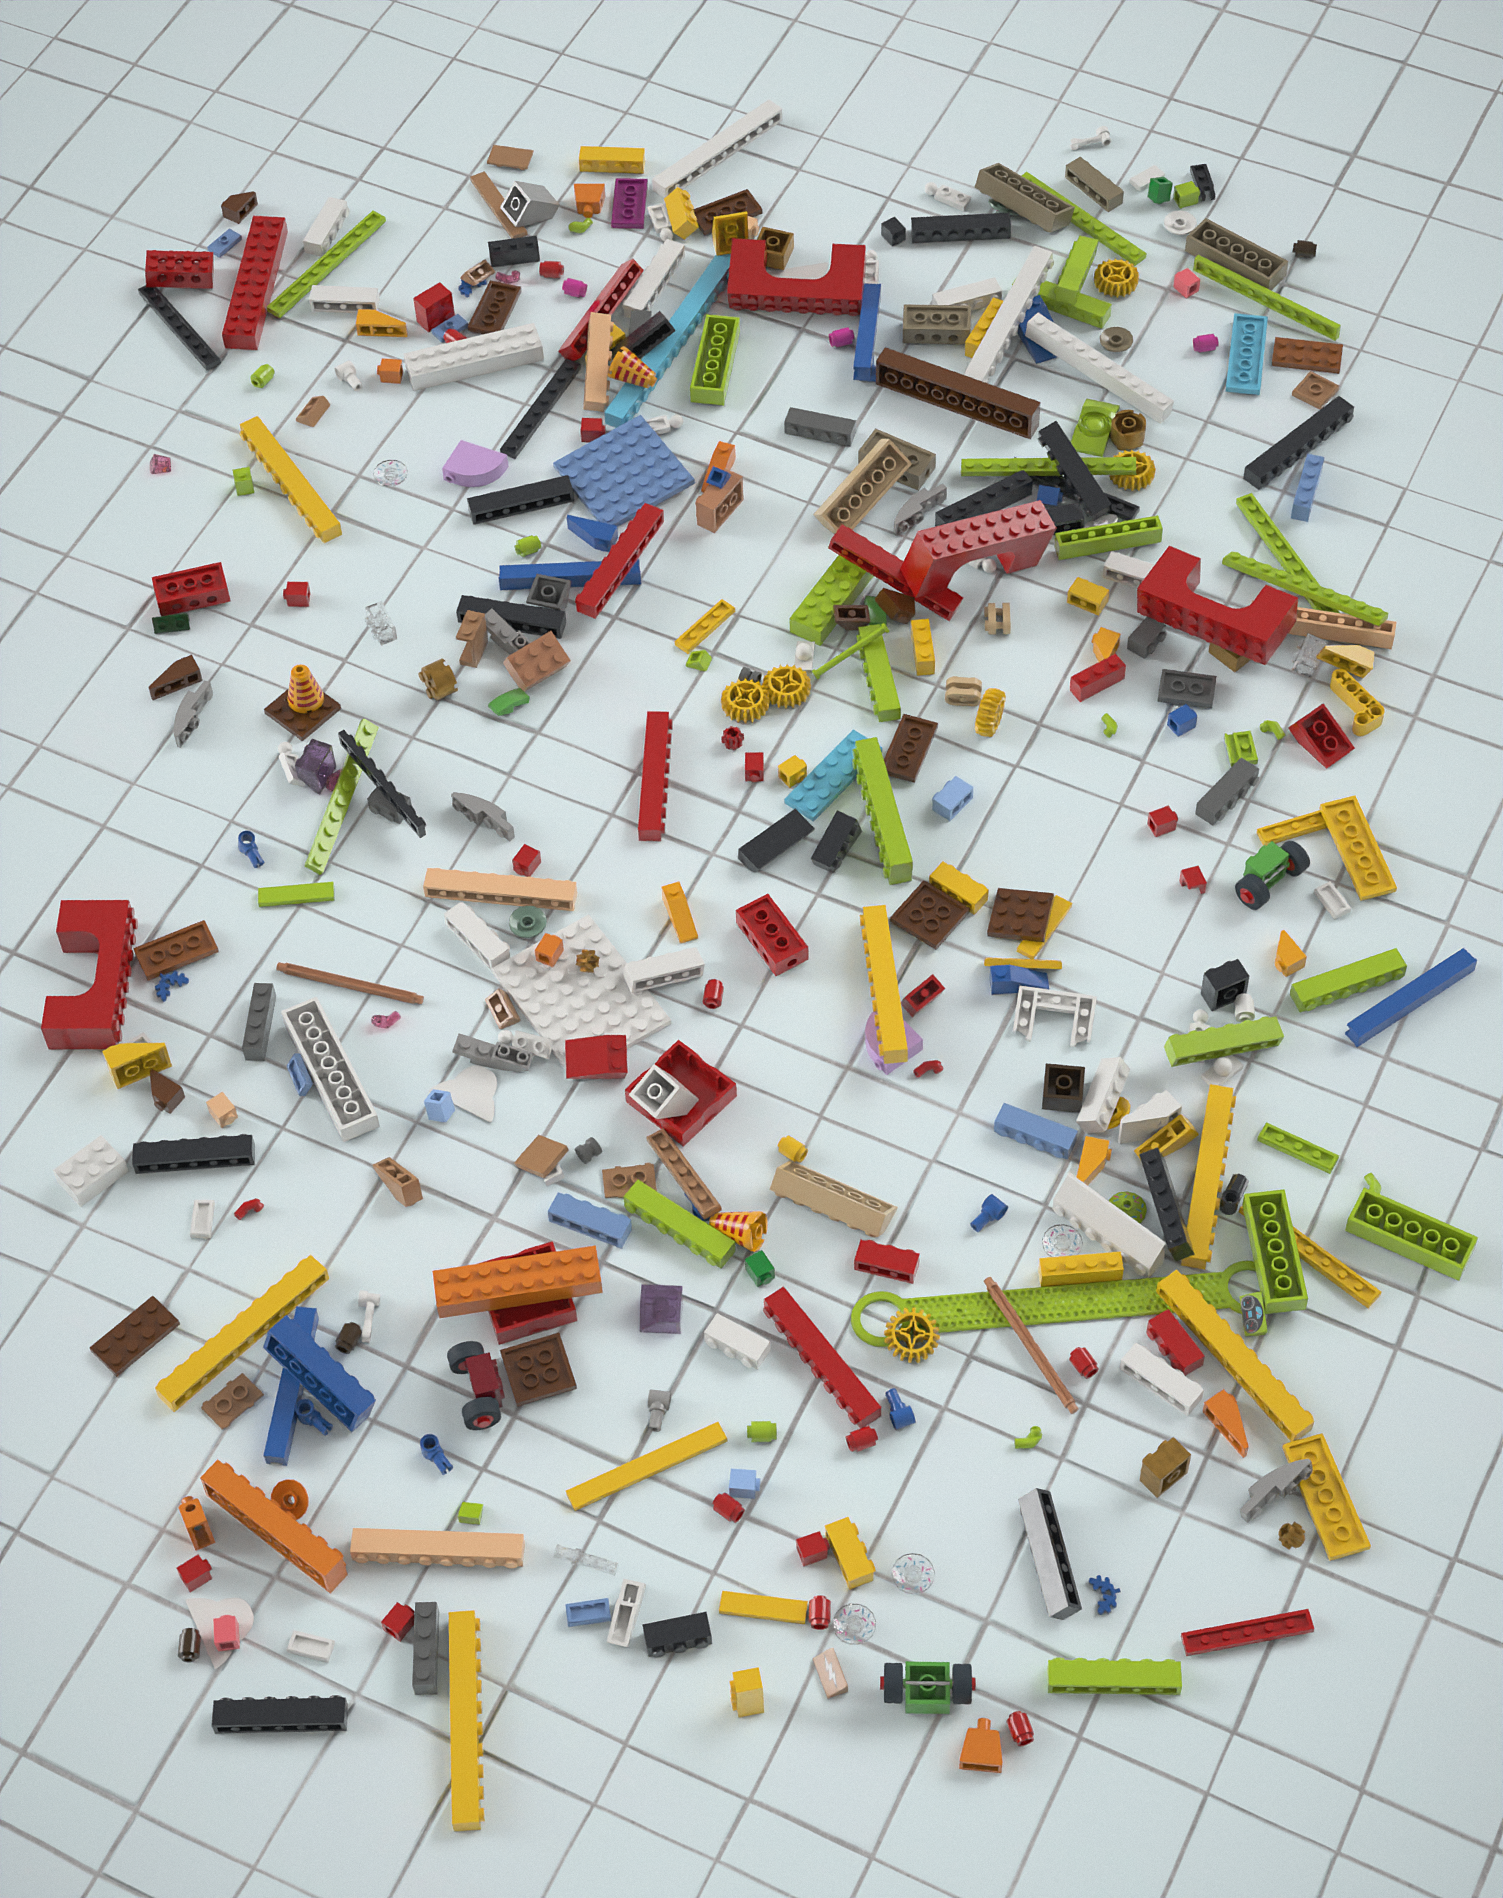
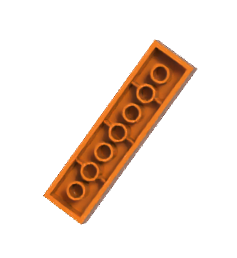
M596 1245L432 1271L439 1319L603 1293Z
M217 1459L200 1477L206 1495L331 1594L348 1575L343 1554L338 1549L334 1548L332 1550L327 1546L328 1543L321 1536L316 1537L313 1535L312 1530L306 1524H299L291 1512L287 1511L285 1513L280 1509L281 1506L277 1501L266 1498L265 1493L259 1487H252L245 1476L242 1474L238 1476L230 1464L227 1462L223 1464Z

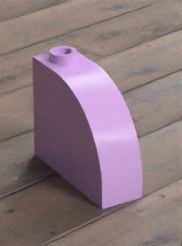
M460 440L442 468L443 478L449 483L465 487L488 485L505 473L509 467L506 454Z
M872 1012L865 1027L866 1049L876 1068L888 1075L905 1062L884 1064L883 1056H879L878 1045L881 1044V1041H877L876 1030H879V1026L875 1027L874 1015H877V1012ZM904 1021L909 1060L923 1050V1039Z

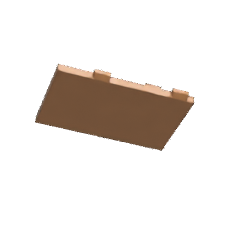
M493 145L487 164L527 170L534 150Z
M650 1162L645 1163V1165L615 1166L612 1169L602 1170L605 1198H623L637 1180L657 1191L654 1164Z
M243 1373L233 1381L230 1380L226 1383L227 1386L215 1394L209 1401L206 1400L202 1403L201 1409L222 1430L230 1426L232 1421L248 1408L254 1406V1403L264 1396Z

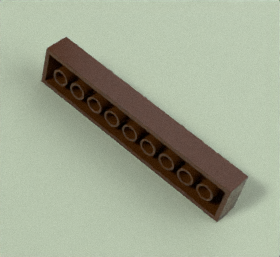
M886 347L876 360V385L1030 440L1039 427L1041 405L1039 401Z

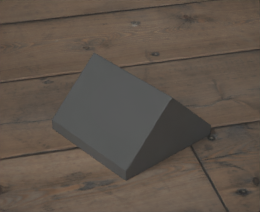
M536 574L526 603L556 610L565 609L568 605L571 581Z

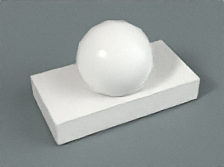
M797 641L794 662L796 669L801 667L807 674H812L815 642Z
M1233 1055L1220 1057L1214 1062L1212 1067L1201 1074V1079L1209 1086L1210 1084L1222 1086L1241 1071L1244 1065Z

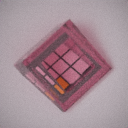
M158 454L152 456L150 460L151 474L171 472L170 457Z

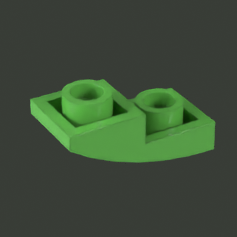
M865 595L864 603L868 605L870 615L869 625L880 624L881 626L882 623L887 625L886 613L875 602V596Z
M521 688L513 689L492 700L488 707L497 716H503L513 713L514 706L529 703L530 696Z

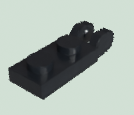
M1207 164L1190 166V173L1194 184L1200 190L1199 198L1201 202L1206 200L1204 191H1209L1210 199L1215 200L1214 184Z

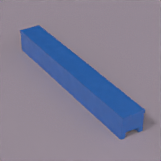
M864 284L853 365V380L870 382L881 302V284Z
M639 559L620 585H641ZM602 561L500 565L499 587L500 590L531 589L536 574L570 580V587H584L585 583L592 578L595 569L600 567Z
M1462 948L1347 1023L1349 1030L1345 1032V1035L1356 1047H1359L1475 971L1477 959L1465 948Z
M296 1306L294 1320L297 1321L305 1333H309L315 1340L319 1321L317 1308ZM284 1367L281 1373L263 1457L266 1464L274 1462L287 1466L298 1418L295 1406L298 1401L302 1400L304 1386Z

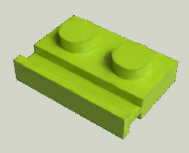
M1251 731L1233 732L1230 735L1224 733V741L1231 767L1241 757L1253 765L1258 764Z

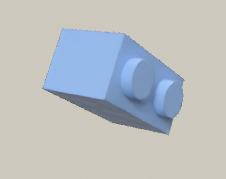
M955 776L951 781L946 782L940 792L935 793L932 798V810L951 821L972 800L973 786Z

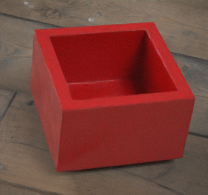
M441 282L413 298L416 321L428 333L433 328L455 316L452 292Z

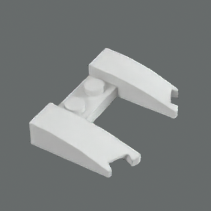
M1019 986L1013 1032L1019 1031L1026 1036L1025 1040L1031 1042L1036 1009L1074 1014L1070 1047H1076V1043L1085 1040L1089 1043L1091 1042L1097 996Z

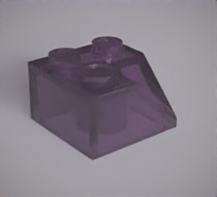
M311 739L310 743L304 747L302 756L297 759L295 769L298 778L319 795L335 771L336 762L332 745Z
M641 1284L639 1331L644 1333L681 1334L683 1286Z

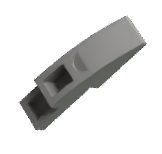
M942 483L931 491L924 487L915 493L899 510L894 521V535L897 536L913 525L919 524L924 518V512H928L934 506L943 503L947 499V487Z
M492 608L485 614L487 631L491 634L490 638L508 654L511 655L531 643L520 631L516 632Z
M204 680L195 693L188 690L179 705L174 721V737L179 748H181L184 742L188 741L194 729L198 728L200 723L198 714L202 712L205 704L213 697L212 686L208 681Z
M458 792L451 794L453 808L458 812L461 811L470 822L473 821L478 826L484 822L487 827H492L501 838L504 837L509 842L515 838L514 827L507 822L506 811L499 806L474 795Z
M458 1033L452 1051L454 1054L470 1058V1063L519 1072L529 1070L534 1056L532 1052L498 1041L494 1045Z
M1303 1459L1288 1463L1271 1471L1255 1482L1248 1489L1251 1499L1240 1509L1241 1517L1248 1523L1251 1519H1256L1260 1515L1261 1509L1266 1504H1271L1275 1500L1277 1493L1283 1499L1287 1495L1293 1494L1301 1480H1306L1312 1474L1311 1460Z

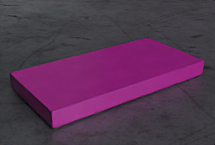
M615 179L611 228L644 229L648 179Z

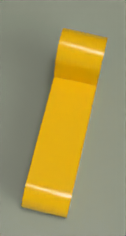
M1344 669L1334 670L1330 681L1331 690L1356 713L1352 732L1356 736H1365L1380 727L1385 713L1384 707Z

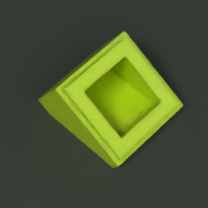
M706 650L693 651L686 662V667L707 671L712 657Z
M462 1502L458 1513L459 1523L480 1525L484 1505Z

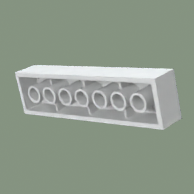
M534 323L403 353L405 367L413 391L544 360L543 346Z
M317 996L281 1011L284 1025L298 1053L301 1054L309 1075L343 1142L379 1128L377 1113Z

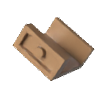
M470 610L466 612L456 635V640L467 642L459 659L460 665L477 668L488 644L484 613Z

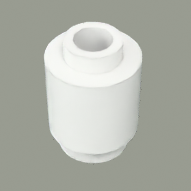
M1239 994L1234 1001L1235 1019L1238 1022L1245 1020L1253 1021L1255 1018L1254 1000L1249 994Z

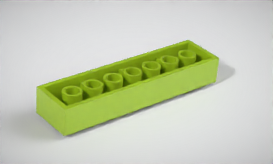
M878 738L855 741V748L852 749L854 757L852 765L853 769H857L858 772L856 778L858 785L862 786V800H866L867 803L865 811L866 815L871 818L869 821L870 829L876 835L874 836V843L880 849V852H878L879 861L884 863V878H888L889 885L912 881L913 860Z

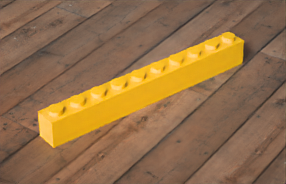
M255 416L241 423L240 437L243 441L247 442L250 451L255 452L257 460L263 463L266 472L272 474L273 481L280 485L284 495L287 494L291 505H295L298 514L305 518L307 526L313 528L316 538H320L323 543H326L341 536L340 522L262 420Z
M886 905L863 907V915H859L860 926H864V929H862V940H866V943H864V954H868V957H866V968H870V971H868V982L873 984V986H870V995L875 998V1000H872L873 1012H877V1015H874L875 1027L879 1026V1030H876L877 1041H881V1044L878 1045L879 1056H883L884 1064L908 1062V1047Z
M1212 1084L1209 1086L1187 1223V1231L1195 1255L1182 1259L1181 1266L1205 1270L1206 1262L1211 1263L1212 1250H1209V1244L1213 1245L1215 1233H1212L1211 1230L1212 1227L1216 1228L1218 1215H1214V1211L1219 1210L1221 1199L1217 1198V1192L1221 1193L1223 1181L1219 1179L1220 1175L1224 1176L1226 1167L1222 1160L1223 1158L1227 1159L1228 1147L1225 1146V1141L1229 1142L1231 1130L1227 1128L1228 1124L1232 1125L1234 1113L1230 1112V1108H1235L1236 1096H1232L1234 1088Z
M311 1254L306 1259H302L291 1272L285 1273L278 1283L270 1286L264 1295L256 1298L250 1307L245 1311H241L236 1316V1319L230 1324L223 1326L216 1336L208 1339L202 1348L193 1352L188 1360L175 1367L168 1377L161 1379L155 1387L158 1397L173 1412L177 1411L263 1337L284 1316L292 1312L296 1306H299L329 1280L327 1269Z
M1175 1270L1158 1282L1157 1294L1291 1442L1299 1440L1312 1430L1314 1425L1312 1414L1300 1406L1298 1399L1294 1395L1289 1394L1283 1382L1276 1379L1272 1375L1270 1368L1259 1361L1254 1350L1249 1349L1244 1344L1242 1337L1230 1329L1229 1323L1225 1319L1220 1318L1214 1306L1208 1304L1203 1299L1201 1292L1190 1285L1188 1278L1184 1274L1181 1275L1178 1270Z
M475 1610L448 1612L452 1826L454 1832L481 1830V1822L485 1821V1811L480 1806V1800H484V1786H480V1778H484L483 1764H480L479 1757H483V1743H479V1735H483V1724L479 1722V1714H482L483 1710L482 1701H478V1693H482V1681L478 1680V1672H482L481 1659H477V1652H481V1639L477 1638V1631H481L480 1618H476Z

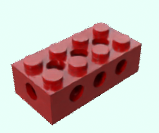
M146 250V287L213 289V252Z
M221 562L151 577L161 616L231 602Z
M769 894L736 909L737 925L775 976L809 960L808 945Z

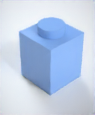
M433 1089L424 1100L429 1120L447 1122L455 1111L451 1093L448 1091Z
M731 1468L729 1495L731 1497L755 1499L756 1491H760V1478H757L756 1470Z

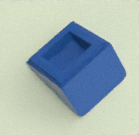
M713 466L706 483L722 489L730 479L731 474Z

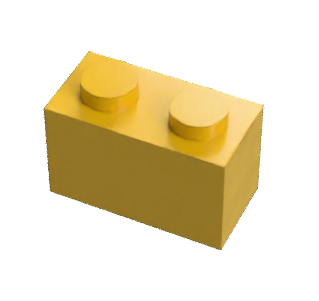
M1080 577L1075 579L1067 593V603L1098 616L1109 600V589Z

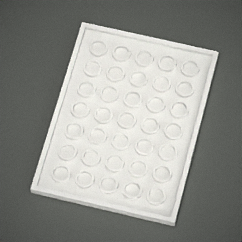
M589 914L552 934L563 939L564 951L554 967L536 961L535 949L539 944L538 942L491 968L494 976L539 1036L554 1040L551 1051L565 1070V1040L601 1035H626L628 1049L672 1024L670 1017L648 989L634 993L630 992L623 977L624 966L627 962ZM582 949L588 951L595 950V955L600 957L599 967L594 968L593 973L580 972L581 967L575 965L577 963L576 955L581 954Z

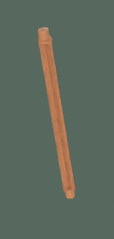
M278 962L276 967L277 971H282L284 974L411 1004H422L424 996L417 995L415 992L287 962Z
M987 1277L983 1281L987 1286V1291L1051 1387L1055 1390L1064 1407L1071 1414H1074L1079 1410L1075 1404V1399L1062 1383L1060 1377L1034 1341L1012 1305L1008 1302L997 1282H994L992 1277Z

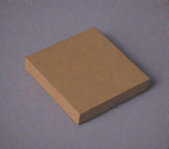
M1310 371L1292 391V396L1321 410L1337 393L1340 385Z
M538 1134L514 1163L520 1169L546 1178L569 1149L567 1145Z

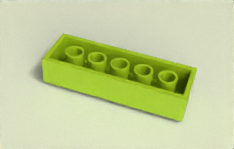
M706 314L690 385L691 402L724 406L740 335V317Z
M838 555L789 618L790 632L821 646L837 625L835 623L833 605H852L874 576Z
M1365 1187L1348 1217L1345 1231L1458 1281H1460L1478 1240V1237Z
M1285 1189L1244 1194L1242 1207L1259 1289L1262 1292L1265 1314L1306 1310L1308 1295Z

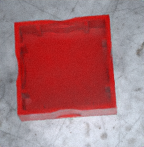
M679 1039L659 1057L655 1065L673 1076L699 1099L687 1115L656 1119L629 1096L649 1069L644 1071L625 1089L626 1102L660 1129L664 1128L667 1134L683 1147L737 1097L736 1083L717 1068L707 1064L696 1052Z
M553 1241L525 1249L514 1255L501 1256L481 1263L556 1252ZM572 1298L488 1311L499 1345L578 1321Z

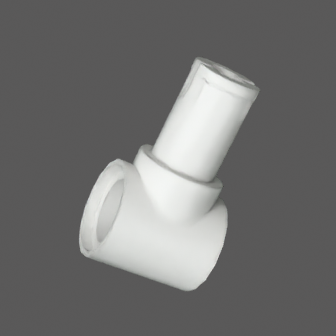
M350 360L334 367L335 374L340 381L348 382L354 391L362 389L363 384L356 377L355 366Z

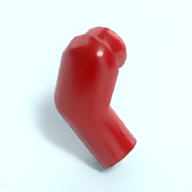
M938 1060L925 1061L916 1067L913 1073L919 1078L929 1070L933 1069V1072L938 1074L944 1068Z
M257 1198L245 1201L234 1212V1216L241 1220L252 1209L255 1212H260L264 1204Z

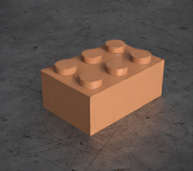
M726 468L724 471L730 473L731 477L724 487L720 489L709 484L705 492L698 496L695 502L697 525L713 533L722 526L744 500L743 476Z
M552 631L506 657L503 665L517 686L525 692L567 667L571 660Z

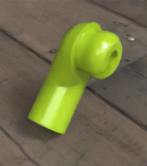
M586 218L583 222L574 221L568 225V228L571 232L583 233L593 224V221L590 218Z
M1105 713L1101 717V720L1107 727L1103 730V733L1110 738L1113 734H1116L1118 725L1108 713Z
M1265 720L1259 726L1260 730L1264 733L1267 731L1273 732L1278 740L1286 736L1276 721Z
M1373 1173L1365 1175L1364 1179L1369 1185V1190L1380 1194L1382 1188Z
M1033 1426L1030 1428V1433L1026 1438H1014L1015 1449L1034 1448L1042 1439L1041 1428Z

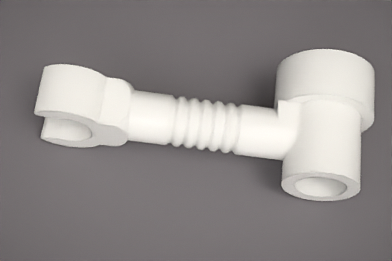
M1099 127L1096 130L1097 136L1091 138L1071 139V150H1077L1084 145L1102 142L1104 146L1109 145L1111 138L1108 127Z
M364 1290L359 1292L358 1307H366L362 1342L370 1343L374 1307L380 1305V1294L368 1293V1291Z

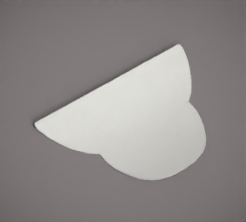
M828 262L767 272L779 278L819 279L825 275L828 269Z
M470 1066L461 1071L455 1079L444 1081L428 1091L430 1093L433 1089L448 1091L451 1093L454 1105L488 1122L493 1120L495 1106L492 1098L496 1092L497 1079L491 1070L483 1066Z
M188 1598L185 1600L199 1630L212 1664L216 1669L228 1659L233 1650L218 1652L214 1644L213 1619L220 1618L223 1615L235 1616L239 1623V1637L241 1641L252 1629L254 1623L252 1609L241 1598H225L218 1602L207 1598Z

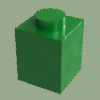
M1165 177L1150 178L1147 197L1156 204L1169 202L1173 182Z
M763 1250L745 1259V1270L757 1287L767 1285L775 1278V1268Z

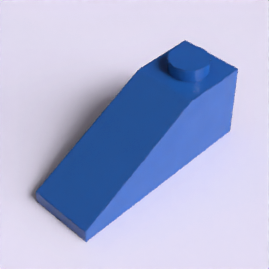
M567 515L568 529L594 549L610 552L612 545L616 544L618 539V528L616 525Z
M1014 965L990 966L991 995L1018 993L1019 986L1049 990L1046 972Z

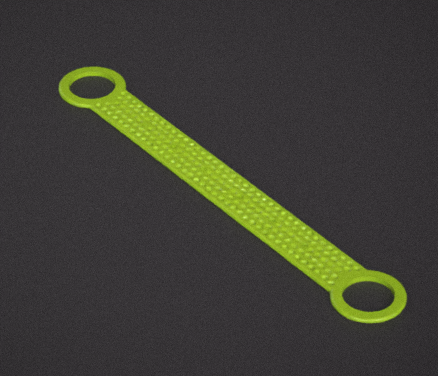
M1246 1260L1231 1264L1223 1272L1188 1274L1185 1276L1188 1278L1190 1285L1194 1289H1198L1203 1295V1299L1208 1304L1213 1305L1215 1309L1230 1308L1242 1314L1240 1303L1229 1292L1228 1283L1236 1273L1245 1270L1256 1272L1254 1261ZM1167 1276L1002 1290L1025 1326L1157 1315L1167 1309L1171 1313H1175L1156 1292L1158 1282ZM877 1291L859 1299L851 1313V1325L855 1334L863 1342L876 1347L889 1346L890 1344L884 1342L887 1336L878 1337L868 1333L863 1328L860 1317L868 1305L878 1301H885L895 1305L902 1314H904V1308L911 1312L912 1308L915 1307V1313H919L923 1309V1316L930 1313L929 1321L936 1320V1324L933 1327H939V1332L937 1333L1012 1327L988 1291L903 1299L891 1292ZM910 1321L903 1322L899 1330L907 1328ZM916 1322L917 1327L920 1330H925V1333H927L925 1327ZM913 1327L911 1332H909L910 1335H913Z

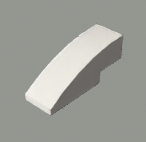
M623 1578L607 1643L624 1647L629 1646L646 1589L645 1583Z

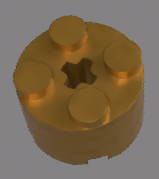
M1122 410L1115 414L1111 422L1110 439L1117 446L1118 450L1135 449L1143 445L1146 431L1145 417L1141 413L1139 415L1134 413V410Z
M443 658L422 667L421 672L418 673L420 680L427 687L426 693L430 699L440 700L458 691V688L454 687L457 684L455 675L449 665H444L443 662L445 660Z

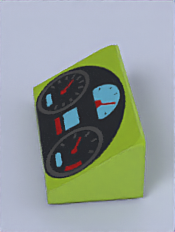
M1262 1292L1239 1296L1245 1337L1266 1335L1267 1324Z

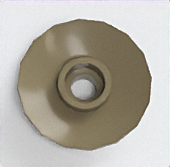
M1110 327L1101 333L1100 344L1108 351L1123 352L1132 346L1133 336L1125 328Z

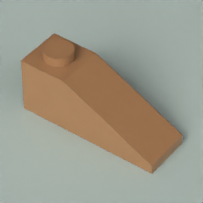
M391 1157L372 1165L389 1191L405 1207L412 1206L423 1199L419 1179Z

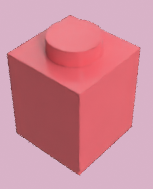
M1186 268L1175 274L1173 287L1185 298H1188L1199 291L1200 278Z
M223 1615L220 1618L213 1619L214 1644L218 1652L240 1649L239 1623L236 1617Z

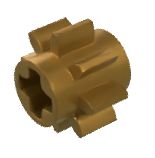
M582 949V953L576 955L577 963L575 965L581 967L580 972L593 973V969L599 967L600 957L595 955V950L588 951Z
M1295 1521L1292 1525L1286 1523L1279 1529L1278 1535L1280 1538L1278 1540L1288 1550L1291 1547L1296 1549L1304 1543L1305 1531Z

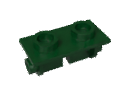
M187 613L152 617L155 634L190 630V619Z

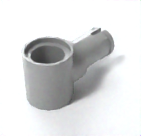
M649 1390L647 1406L651 1412L650 1431H661L663 1414L670 1408V1391Z

